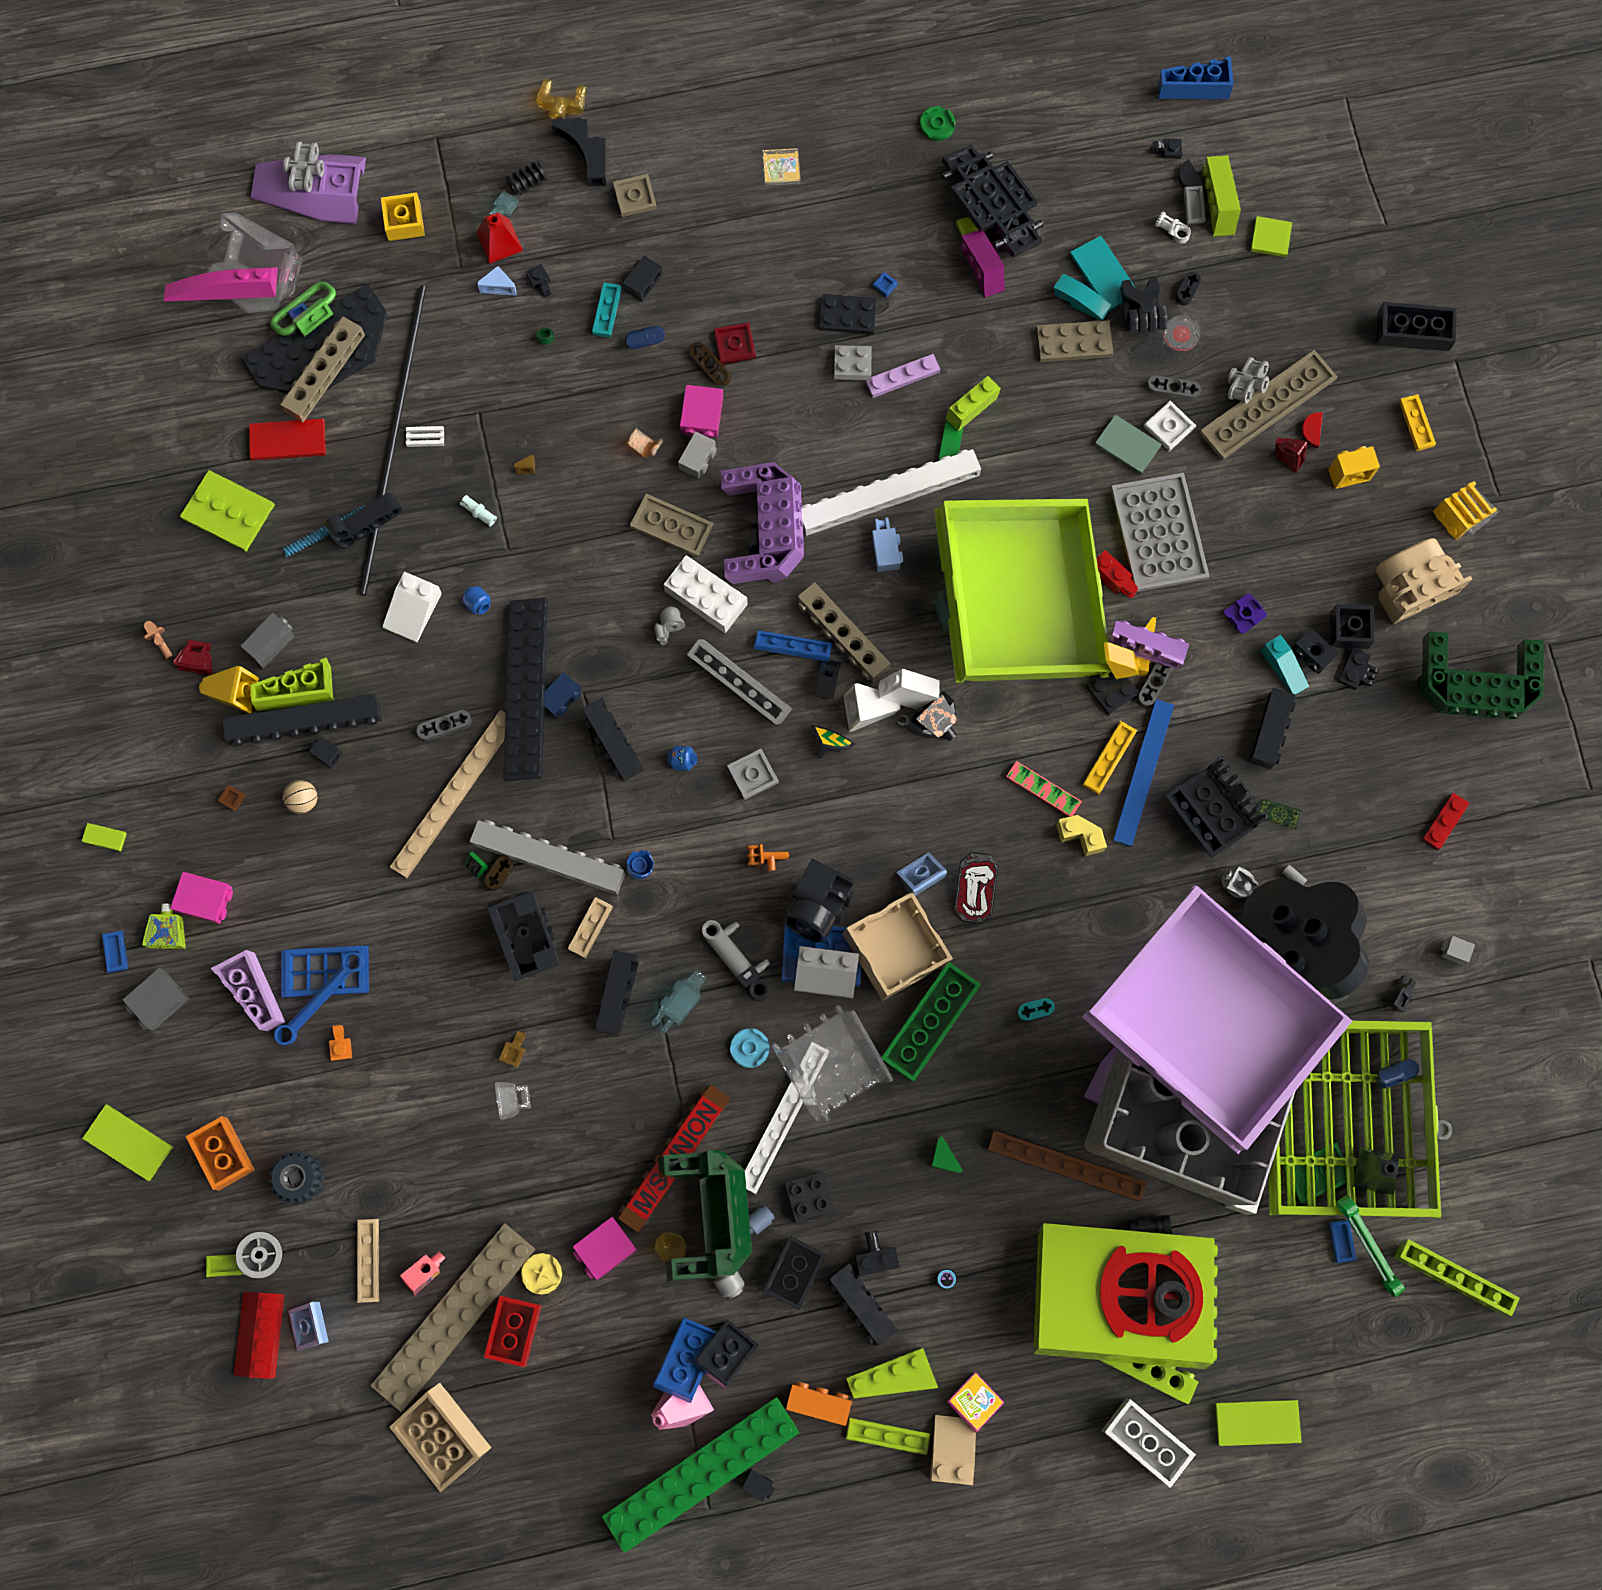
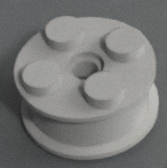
M256 1232L246 1236L240 1242L236 1251V1262L239 1269L251 1278H264L271 1275L278 1268L282 1259L280 1243L274 1236L264 1232ZM256 1252H262L263 1257L257 1259L255 1257Z

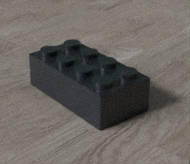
M1383 302L1377 314V345L1450 351L1456 343L1457 308Z

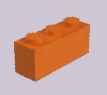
M798 1381L796 1385L792 1384L786 1410L846 1426L852 1400L848 1399L849 1395L837 1392L836 1396L828 1394V1389L821 1387L812 1390L808 1388L809 1384Z

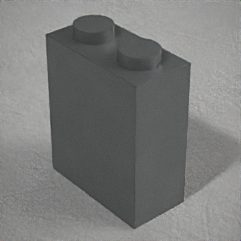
M272 613L241 647L253 661L264 669L295 637L291 632L293 628L281 615L277 617Z
M158 968L128 994L123 1001L127 1004L124 1006L131 1015L135 1014L139 1018L137 1022L143 1029L147 1028L154 1031L190 998L165 970Z

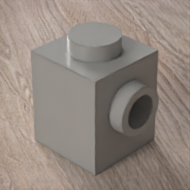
M1451 936L1447 940L1445 939L1441 945V957L1460 965H1465L1470 961L1475 944Z

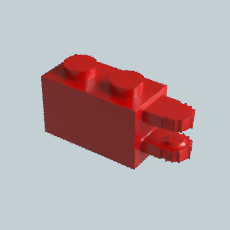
M1105 550L1096 558L1100 580L1116 595L1121 592L1128 599L1135 597L1139 588L1131 580L1133 575Z

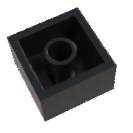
M1336 604L1330 611L1331 647L1369 649L1375 642L1374 606Z

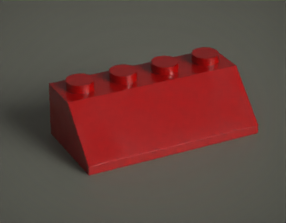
M243 1292L234 1376L266 1379L276 1377L285 1294Z

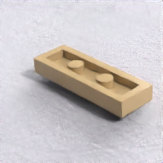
M595 897L568 950L586 959L613 906Z

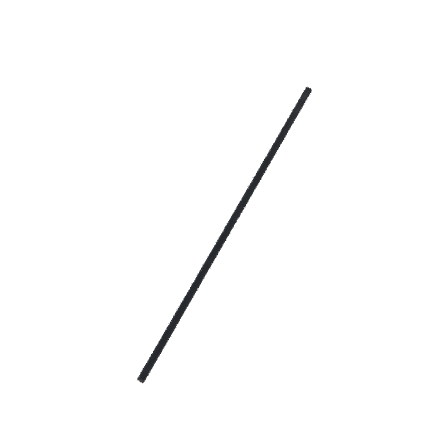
M423 285L419 288L379 497L386 494L426 292V286ZM379 528L371 532L359 593L361 596H366Z

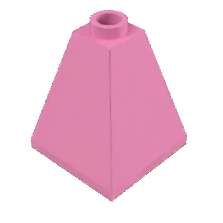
M699 1385L691 1403L664 1392L651 1416L654 1425L659 1430L688 1426L714 1409Z

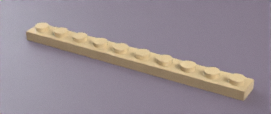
M502 710L498 712L391 864V869L405 878L409 877L503 743L505 737V712Z

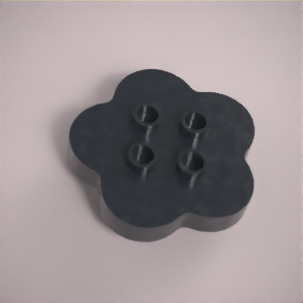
M1275 879L1260 885L1247 898L1239 923L1262 943H1266L1286 961V964L1328 1000L1339 999L1352 993L1364 981L1368 972L1369 960L1364 947L1360 943V938L1366 927L1367 914L1365 907L1352 888L1340 882H1323L1305 887L1291 879Z

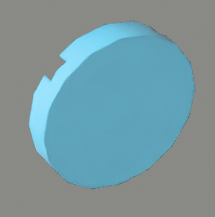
M752 1028L743 1029L734 1035L731 1041L730 1052L738 1065L744 1068H754L760 1066L766 1060L769 1054V1043L761 1031Z

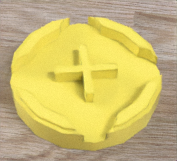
M535 1254L527 1259L522 1268V1282L533 1293L540 1295L550 1293L561 1282V1265L556 1258L549 1254Z

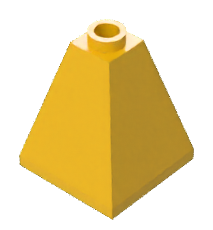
M235 666L203 678L199 685V691L213 700L247 714H252L251 685L257 683L259 678L241 666Z

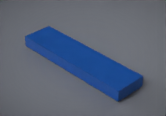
M759 630L757 631L754 645L756 650L829 662L832 647L830 642Z

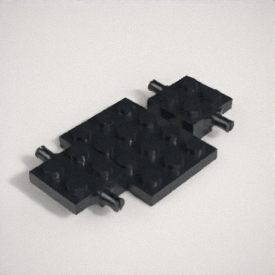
M972 144L943 157L942 163L948 171L941 173V179L945 181L953 177L958 184L952 186L950 192L979 232L993 227L992 231L999 239L991 243L995 250L1004 246L1013 258L1041 244L1043 240L1038 235L1037 229L1043 227L1044 223L1042 220L1034 223L1027 213V210L1035 207L1038 201L1008 161L993 167L989 161L993 158V154L990 151L980 154Z

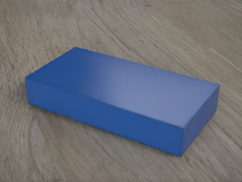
M116 931L102 934L107 973L128 970L124 932Z
M1348 1220L1328 1222L1335 1263L1357 1260L1350 1222Z

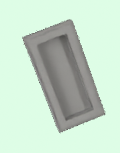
M1203 186L1184 187L1187 225L1205 223Z

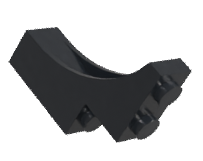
M552 119L553 135L570 142L582 155L587 166L588 185L607 186L606 138H589L588 119Z

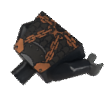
M940 683L938 699L918 710L910 718L911 722H909L906 715H902V718L906 720L905 723L897 721L900 728H907L914 734L928 739L940 738L943 735L948 741H951L957 735L951 728L957 722L955 701L945 691H942Z

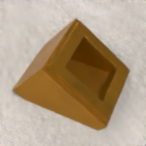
M530 455L514 464L516 474H535L534 455Z

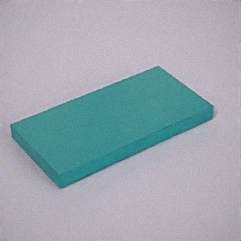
M1102 236L1071 251V258L1093 291L1111 304L1109 311L1121 306V282L1130 280V278Z

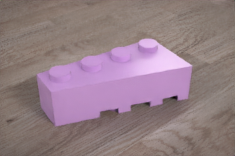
M245 950L211 968L222 980L221 982L231 991L236 1001L245 1009L244 1011L259 1030L270 1031L285 1023L254 952Z

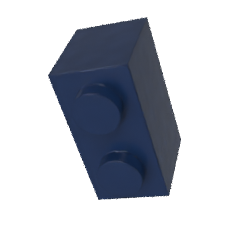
M564 672L545 691V710L555 719L558 716L562 717L567 712V707L572 702L575 703L581 697L580 693L582 692L580 686Z

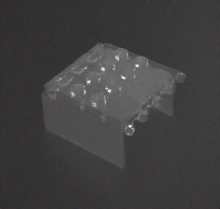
M839 1005L835 1006L837 1015L828 1020L826 1015L822 1014L820 1018L823 1023L811 1030L808 1024L804 1025L807 1033L799 1038L794 1039L792 1034L787 1035L790 1043L781 1049L777 1043L772 1044L797 1092L816 1121L827 1122L830 1120L827 1115L831 1112L828 1104L833 1110L847 1102L844 1094L851 1100L863 1092L861 1084L867 1090L878 1082H891L894 1080L854 1010L843 1011Z

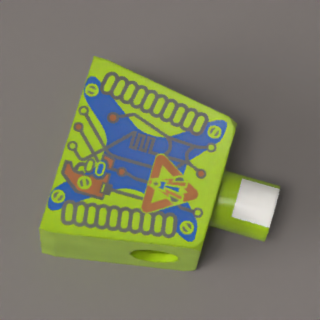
M161 904V914H151L149 916L143 939V946L146 948L185 949L183 918L179 915H173V910L170 909L172 904Z

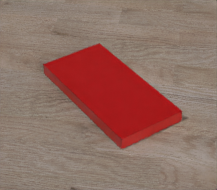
M309 419L303 423L295 420L249 424L251 461L326 456L324 419Z

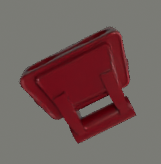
M1277 438L1275 455H1277L1282 463L1297 473L1305 462L1307 442L1291 438Z
M188 640L185 649L179 652L173 664L180 671L212 675L211 643ZM194 648L201 649V652L194 651Z

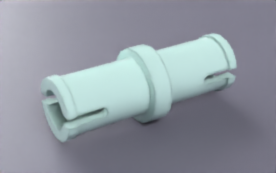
M467 495L460 502V505L470 511L473 517H478L489 527L495 523L493 520H496L497 517L487 511L484 505L476 503Z

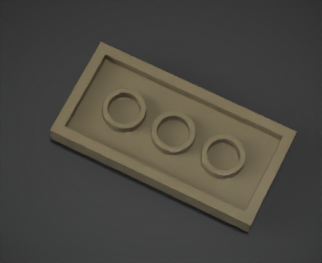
M1109 320L1037 325L1040 362L1113 357Z
M649 494L644 496L630 524V528L695 557L699 556L714 526L713 522Z

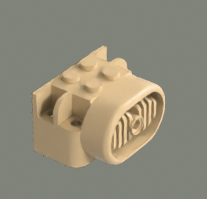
M1430 538L1389 557L1376 568V573L1384 585L1379 592V600L1393 624L1458 594L1472 580L1471 576L1463 578L1459 571L1461 568L1460 563L1455 564L1451 557L1446 556L1436 539Z

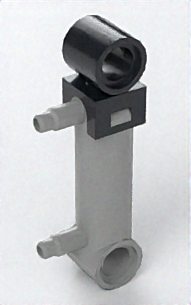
M710 920L705 922L702 927L704 939L735 975L745 990L750 989V996L753 1000L757 1002L766 1000L769 995V986L765 981L760 980L761 975L759 973L770 964L769 961L765 959L755 967L748 962L728 937L739 927L737 922L730 924L724 930L717 921ZM708 928H716V935L709 936L706 933ZM757 986H762L765 992L762 995H756L754 989Z

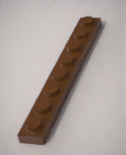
M993 1131L987 1149L988 1151L1139 1202L1142 1200L1147 1183L997 1131Z

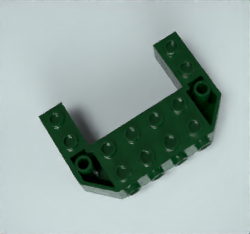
M1429 631L1422 638V674L1417 678L1420 693L1438 713L1517 719L1544 696V641L1524 639L1517 645V675L1448 669V633Z
M707 1150L703 1153L672 1154L659 1157V1179L698 1177L705 1253L704 1257L676 1258L665 1261L667 1282L733 1276L752 1253L745 1170L724 1151Z

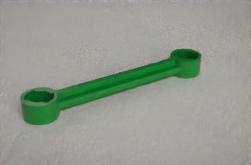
M1348 1195L1343 1196L1336 1202L1337 1207L1353 1227L1381 1275L1385 1289L1396 1298L1405 1291V1287L1393 1274L1358 1214L1359 1209L1356 1203Z

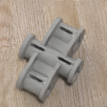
M297 142L294 160L290 159V157H285L283 168L285 174L291 173L289 178V188L291 191L305 190V192H311L314 174L318 177L323 176L324 163L322 160L317 161L319 154L317 143L303 144L302 142Z
M1249 357L1242 371L1232 368L1228 376V384H1231L1228 399H1238L1247 404L1255 389L1264 393L1269 384V377L1265 376L1269 367L1268 362L1256 361L1254 358Z

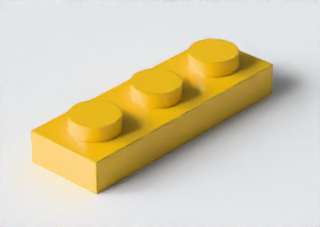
M1419 395L1401 398L1399 404L1416 451L1434 447L1436 442Z

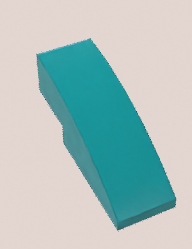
M1062 274L1054 286L1055 296L1070 302L1071 307L1101 321L1111 308V304L1104 298L1066 274Z

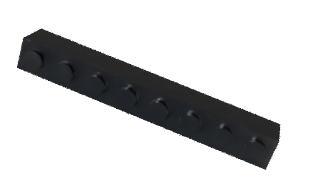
M376 694L223 718L225 741L229 745L237 747L247 742L261 743L265 739L275 741L282 739L284 736L299 737L303 733L318 734L322 730L337 731L341 727L356 728L360 724L375 725L377 722L382 721L379 698Z

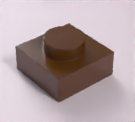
M228 785L218 799V802L236 812L246 795Z

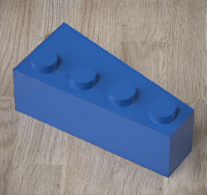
M1231 56L1225 57L1224 60L1220 61L1214 59L1209 60V63L1205 64L1198 62L1193 63L1189 67L1178 66L1161 70L1157 84L1158 98L1229 99L1233 88Z

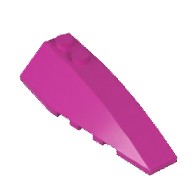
M278 268L232 269L184 278L165 285L164 301L275 297Z

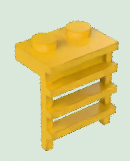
M1475 481L1444 499L1433 510L1437 519L1441 521L1455 540L1460 538L1468 529L1497 511L1495 507L1491 509L1474 488L1476 485ZM1466 491H1468V493L1472 496V498L1476 501V503L1480 506V508L1484 511L1485 514H1483V512L1479 509V507L1475 504V502L1471 499V497L1467 494ZM1458 496H1460V498L1464 501V503L1468 506V508L1472 511V513L1476 516L1477 519H1475V517L1471 514V512L1467 509V507L1463 504V502L1459 499Z

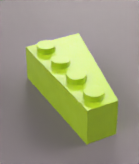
M1228 155L1207 157L1205 165L1202 166V174L1205 176V188L1208 195L1213 237L1235 235L1241 209Z
M323 658L320 662L312 665L311 663L304 665V668L295 671H287L279 677L274 676L252 684L251 701L257 711L333 701L331 666L327 658Z
M923 1348L846 1377L853 1398L938 1388Z

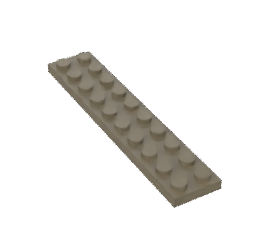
M504 1223L372 1383L371 1387L402 1413L536 1249Z

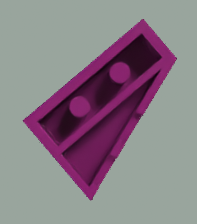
M977 230L963 235L962 244L960 245L963 255H966L984 297L1004 291V264L984 231L979 232Z

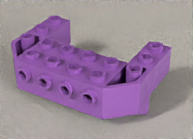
M774 462L721 471V488L729 496L757 491L760 554L724 559L725 578L732 584L769 579L772 583L781 581L792 572L804 557L800 483Z

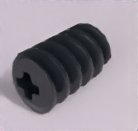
M538 161L537 164L531 162V167L526 165L524 167L525 171L520 168L518 170L519 175L513 172L512 178L509 175L506 176V181L515 196V192L522 195V189L528 192V185L535 188V181L541 185L540 178L545 182L547 181L546 174Z

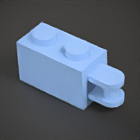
M888 517L885 520L875 519L876 530L872 533L877 572L899 570L900 563H903L902 551H898L900 536L896 534L895 528H890Z

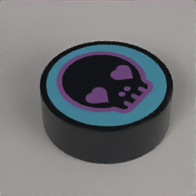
M943 1269L937 1274L936 1281L942 1289H951L957 1283V1276L951 1269Z

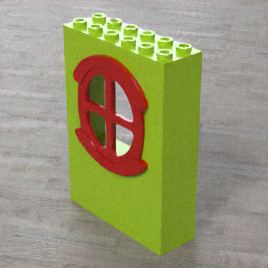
M1043 1223L1038 1231L1033 1354L1207 1369L1217 1359V1349L1214 1348V1340L1217 1339V1328L1214 1327V1319L1217 1318V1306H1214V1298H1217V1286L1214 1285V1277H1217L1218 1268L1217 1265H1214V1257H1217L1218 1247L1214 1244L1215 1238ZM1139 1263H1146L1148 1265V1288L1146 1290L1119 1287V1277L1126 1269ZM1158 1264L1170 1268L1181 1278L1191 1298L1190 1308L1187 1313L1164 1326H1157L1155 1324V1308L1153 1304V1294L1156 1290V1265ZM1168 1292L1164 1296L1165 1300L1180 1301L1178 1295L1174 1292ZM1118 1296L1146 1298L1147 1323L1142 1325L1130 1319L1120 1308Z

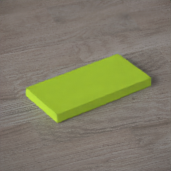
M107 1104L82 1138L147 1181H151L173 1148V1146Z
M1298 1400L1215 1403L1218 1446L1302 1443Z

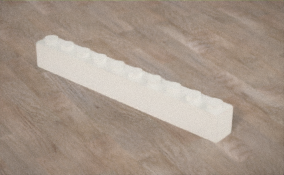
M973 449L969 451L962 450L957 455L952 457L945 456L938 462H928L923 467L917 469L910 468L903 474H893L886 480H876L865 487L858 486L851 492H841L834 498H824L813 505L806 504L802 506L803 530L805 535L808 536L980 476L981 467Z

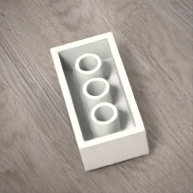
M687 555L664 583L666 593L724 633L728 631L747 606L746 596Z
M1128 1398L1124 1400L1101 1430L1170 1488L1196 1455Z

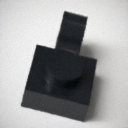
M1164 139L1163 142L1153 141V146L1150 147L1151 154H1163V158L1181 159L1183 155L1182 139Z
M542 264L526 271V276L534 289L540 287L545 297L552 294L548 285L551 282L550 277Z
M1403 975L1398 981L1400 986H1396L1388 1001L1396 1011L1401 1013L1404 1012L1412 997L1409 994L1416 985L1413 978H1410L1409 982L1406 983L1408 979Z

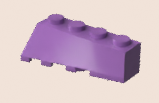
M1123 620L1115 621L1108 643L1133 651L1136 657L1180 670L1189 643H1185L1183 639L1166 637L1167 635L1164 633H1154L1142 626L1135 627Z

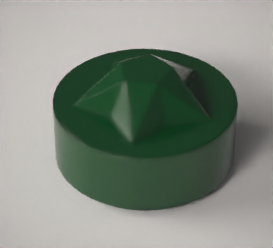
M541 328L535 334L536 341L540 345H548L554 341L553 330L549 328Z

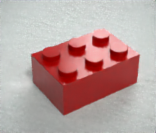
M499 1296L484 1358L526 1367L542 1305Z

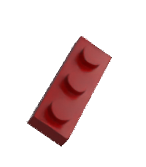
M1453 792L1422 838V841L1437 851L1440 850L1470 803Z

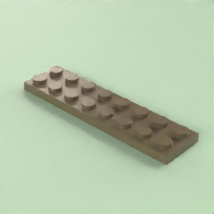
M1313 350L1269 381L1264 393L1259 392V390L1255 391L1247 404L1241 401L1204 427L1200 434L1223 461L1330 385L1338 377L1320 355Z

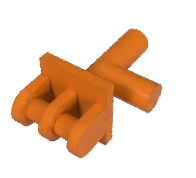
M763 844L747 846V850H749V854H747V858H749L748 866L761 867L764 864V860H767L768 871L773 872L775 871V860L789 858L788 852H763Z

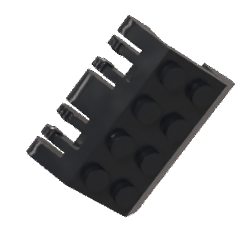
M1223 756L1217 758L1206 769L1186 783L1179 785L1165 795V798L1211 858L1226 850L1269 818L1265 811L1254 817L1262 809L1261 805L1254 807L1251 812L1246 810L1245 806L1252 803L1255 798L1252 795L1244 802L1242 801L1251 792L1241 780L1230 786L1239 778L1237 774L1232 775L1226 782L1222 779L1221 776L1231 769V766L1227 765L1222 770H1218L1227 763Z

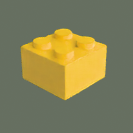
M417 193L381 198L385 232L389 241L425 236L421 204Z
M1363 446L1352 452L1342 451L1338 453L1328 471L1334 488L1338 489L1370 481L1380 468L1374 448Z

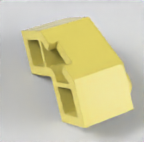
M1079 815L1058 820L1056 827L1061 843L1080 838L1085 856L1104 852L1107 848L1100 827Z

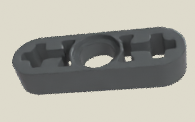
M1155 375L1149 379L1147 390L1154 395L1195 400L1199 397L1201 386L1194 381ZM1154 382H1157L1158 388H1154ZM1176 384L1179 390L1172 392L1169 389V385ZM1190 388H1194V394H1190Z
M1156 663L1137 697L1139 705L1146 708L1153 705L1173 668L1167 666L1161 675L1159 671L1162 666ZM1158 678L1161 684L1158 687H1154L1151 685L1150 680ZM1149 690L1152 691L1149 697L1150 700L1145 702L1143 696H1146Z
M460 710L421 723L417 727V734L421 740L430 741L468 728L472 723V718L467 711ZM460 716L467 718L464 724L459 721ZM452 718L455 721L456 727H454L451 721ZM442 721L449 722L450 726L447 730L439 729ZM435 724V728L437 729L438 733H435V731L432 730L434 729L432 725ZM424 728L431 730L428 732V736L421 734L424 732Z

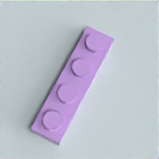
M934 354L873 376L871 380H866V385L872 398L938 374L940 373V368Z

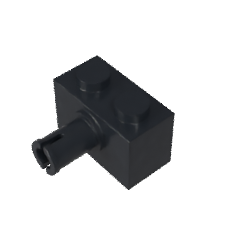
M877 1230L871 1231L873 1240L871 1239L870 1231L864 1233L869 1251L866 1254L855 1256L859 1276L900 1267L895 1247L884 1250L880 1248Z

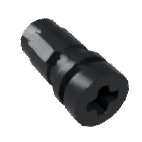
M1169 1214L1161 1215V1217L1155 1216L1152 1219L1150 1217L1137 1218L1135 1221L1128 1222L1129 1231L1172 1234Z

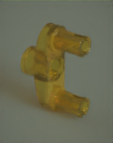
M549 79L542 80L540 92L537 93L535 101L540 107L550 110V118H565V114L583 113L587 93L586 87L582 85L577 86L574 99L550 95L553 82Z

